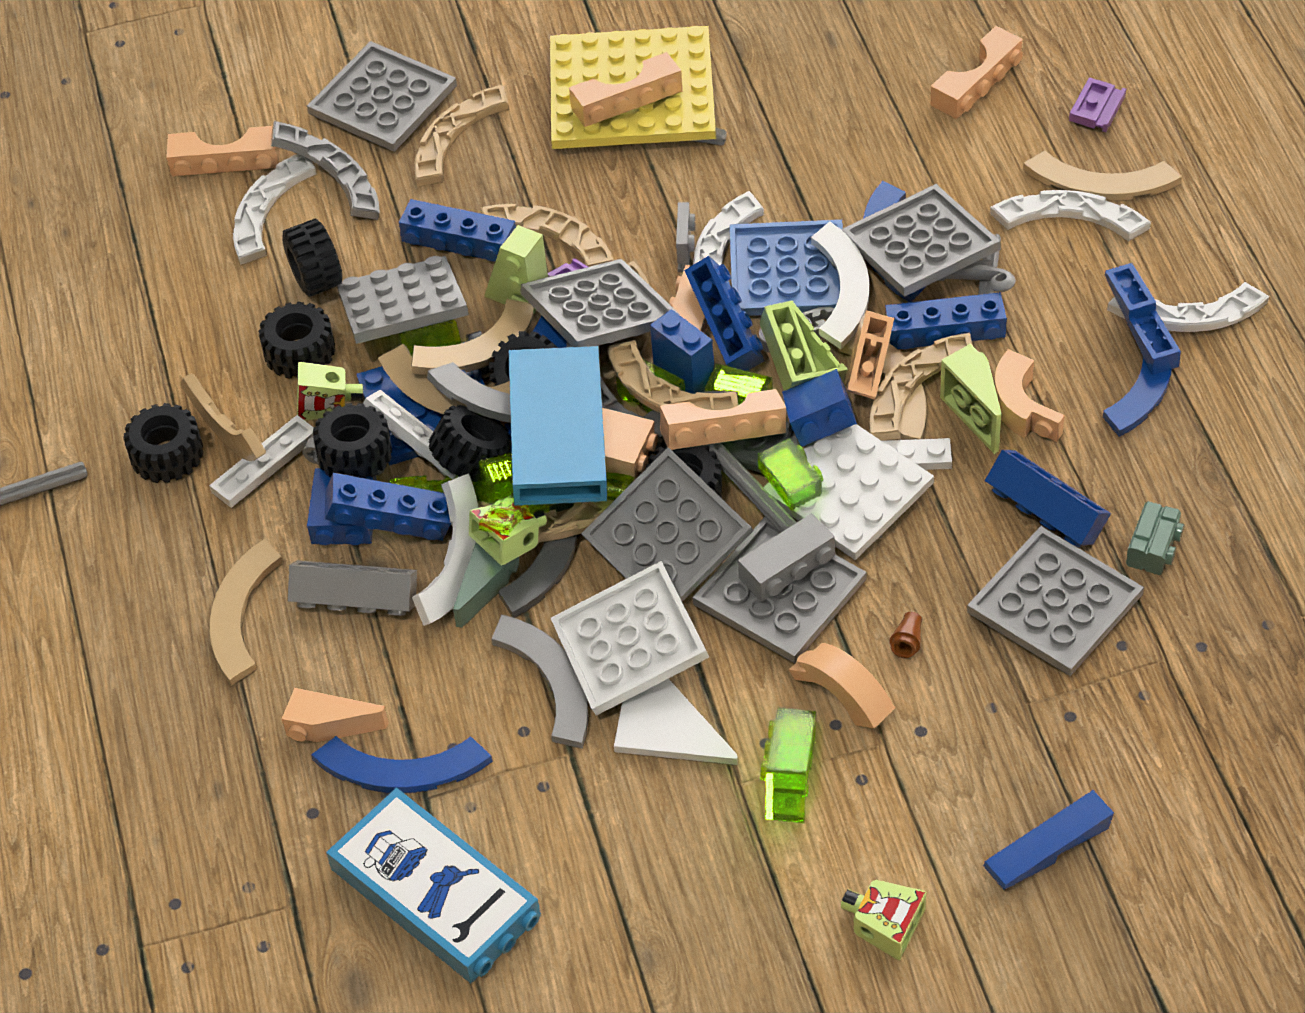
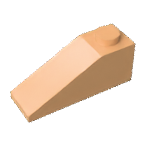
M865 311L858 324L853 345L846 392L871 399L876 398L894 318Z
M294 688L282 716L286 736L296 741L321 742L331 740L335 736L342 738L387 729L389 724L385 706Z

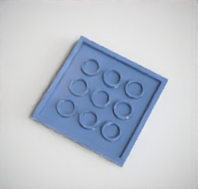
M842 219L729 224L731 286L737 290L742 299V302L739 303L741 310H744L748 316L762 315L765 306L793 301L802 313L818 307H833L835 309L840 294L839 276L835 266L819 249L811 244V237L829 222L843 229Z

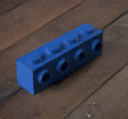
M410 199L398 222L402 242L458 253L464 256L477 257L488 261H496L500 247L516 228L514 220Z
M707 256L685 269L684 271L726 365L739 375H742L764 362L765 360L760 352L763 350V345L757 335H753L750 327L753 326L748 314L740 308L739 303L742 302V299L734 287L731 288L728 280L731 279V275L724 264L719 265L710 256Z
M1001 292L885 305V316L894 318L889 343L896 349L931 346L936 340L970 333L972 341L1006 337L1007 317Z
M1002 449L985 479V482L993 486L992 491L1005 499L1011 498L1017 502L1016 507L1029 515L1034 513L1041 518L1040 523L1053 531L1058 529L1065 534L1064 539L1077 547L1081 545H1094L1111 515L1110 512L1015 450Z
M333 473L326 488L324 520L443 541L451 525L446 497L441 492Z

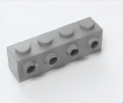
M300 560L289 565L288 602H297L298 607L314 608L316 604L327 605L329 610H346V606L357 607V611L362 613H374L376 609L388 610L390 615H406V611H410L415 607L412 597L416 595L417 570Z

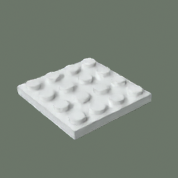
M855 424L810 443L763 488L789 515L798 521L812 513L835 536V547L856 560L934 483V476Z
M662 561L551 617V621L596 716L709 658Z

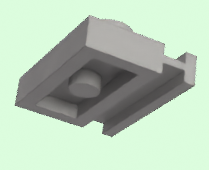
M678 202L676 234L678 272H683L685 265H690V252L695 251V237L691 235V231H695V214H690L689 202Z

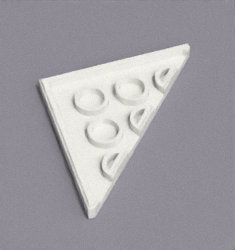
M669 679L622 702L614 742V752L737 765L738 756Z

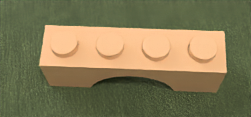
M995 26L980 40L979 61L982 65L967 72H945L931 85L930 106L955 119H958L964 112H968L981 96H985L997 81H1001L1013 66H1017L1023 57L1022 39Z
M667 52L643 60L641 73L629 82L606 84L593 78L569 87L571 109L584 127L683 91L681 69Z
M273 126L248 128L247 132L239 140L226 145L207 144L200 140L195 132L168 134L166 158L171 176L276 168L275 165L280 163V148L271 146Z
M777 389L747 393L743 403L726 410H707L697 407L691 402L660 406V432L667 447L671 450L786 433V406Z

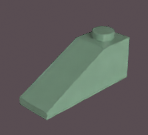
M475 543L453 607L456 627H464L498 594V590L504 588L509 583L512 572L516 573L518 570L519 557L501 566L479 544Z

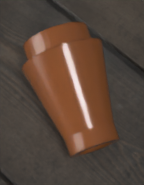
M905 613L903 620L890 637L891 650L899 657L910 658L920 650L922 617L918 613Z

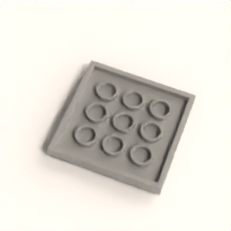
M370 41L307 105V110L310 115L395 152L457 86V81L451 75Z
M937 184L841 229L857 246L863 258L904 297L1001 250L1000 240Z
M432 256L422 262L414 264L404 263L398 266V268L386 271L376 270L370 275L362 277H348L342 281V284L337 286L356 344L469 315L467 304L446 256Z
M622 259L521 284V295L572 347L598 346L614 343L617 340L632 336H639L643 333L651 332L650 324L670 309L678 313Z
M668 447L581 534L626 579L662 561L683 602L754 530Z
M765 516L753 529L754 531L734 550L693 596V605L791 662L796 663L797 658L807 650L866 581L867 572L834 555L826 564L818 565L801 580H795L784 587L776 596H770L761 602L739 579L738 559L781 533Z
M1040 526L967 605V613L1071 676L1141 598L1144 587Z

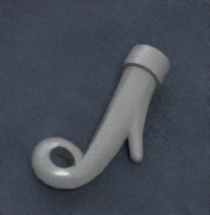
M988 258L974 262L938 281H944L945 279L990 281L989 287L992 290L1005 292L1014 287L1016 279L1011 272L990 266L992 265V260Z

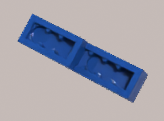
M1133 263L1105 270L1108 284L1151 374L1154 375L1179 367L1181 350L1156 311L1157 302Z
M1092 790L987 859L983 867L1005 890L1055 864L1059 854L1108 830L1114 812Z

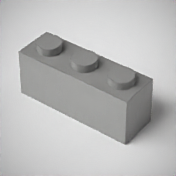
M811 513L738 559L739 579L761 602L770 596H776L795 580H801L809 571L831 560L835 555V536Z

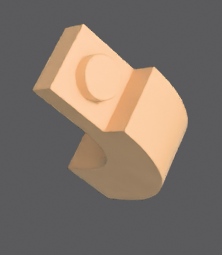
M1008 349L999 361L995 372V389L1001 410V420L1010 430L1023 438L1031 430L1041 437H1047L1058 442L1063 434L1064 415L1034 402L1025 394V389L1033 380L1034 360Z
M821 643L813 651L809 650L802 653L797 658V662L789 669L794 680L817 683L829 690L842 703L857 726L875 728L895 709L891 699L875 677L856 659L833 645Z

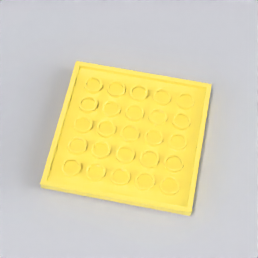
M708 26L602 33L589 32L585 34L550 36L552 149L716 139ZM665 52L670 55L681 69L682 92L584 127L571 109L569 87L593 78L606 84L629 82L641 73L643 60Z

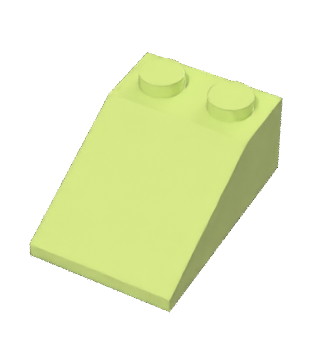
M969 344L942 359L940 398L995 454L999 452L1000 405L987 357Z

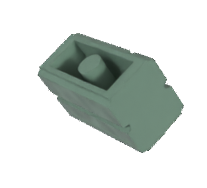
M1149 501L1145 502L1128 547L1127 566L1139 570L1145 569L1146 572L1160 575L1163 573L1166 564L1172 565L1176 553V547L1172 545L1174 541L1180 542L1185 524L1180 523V510L1168 506L1162 507L1160 504Z

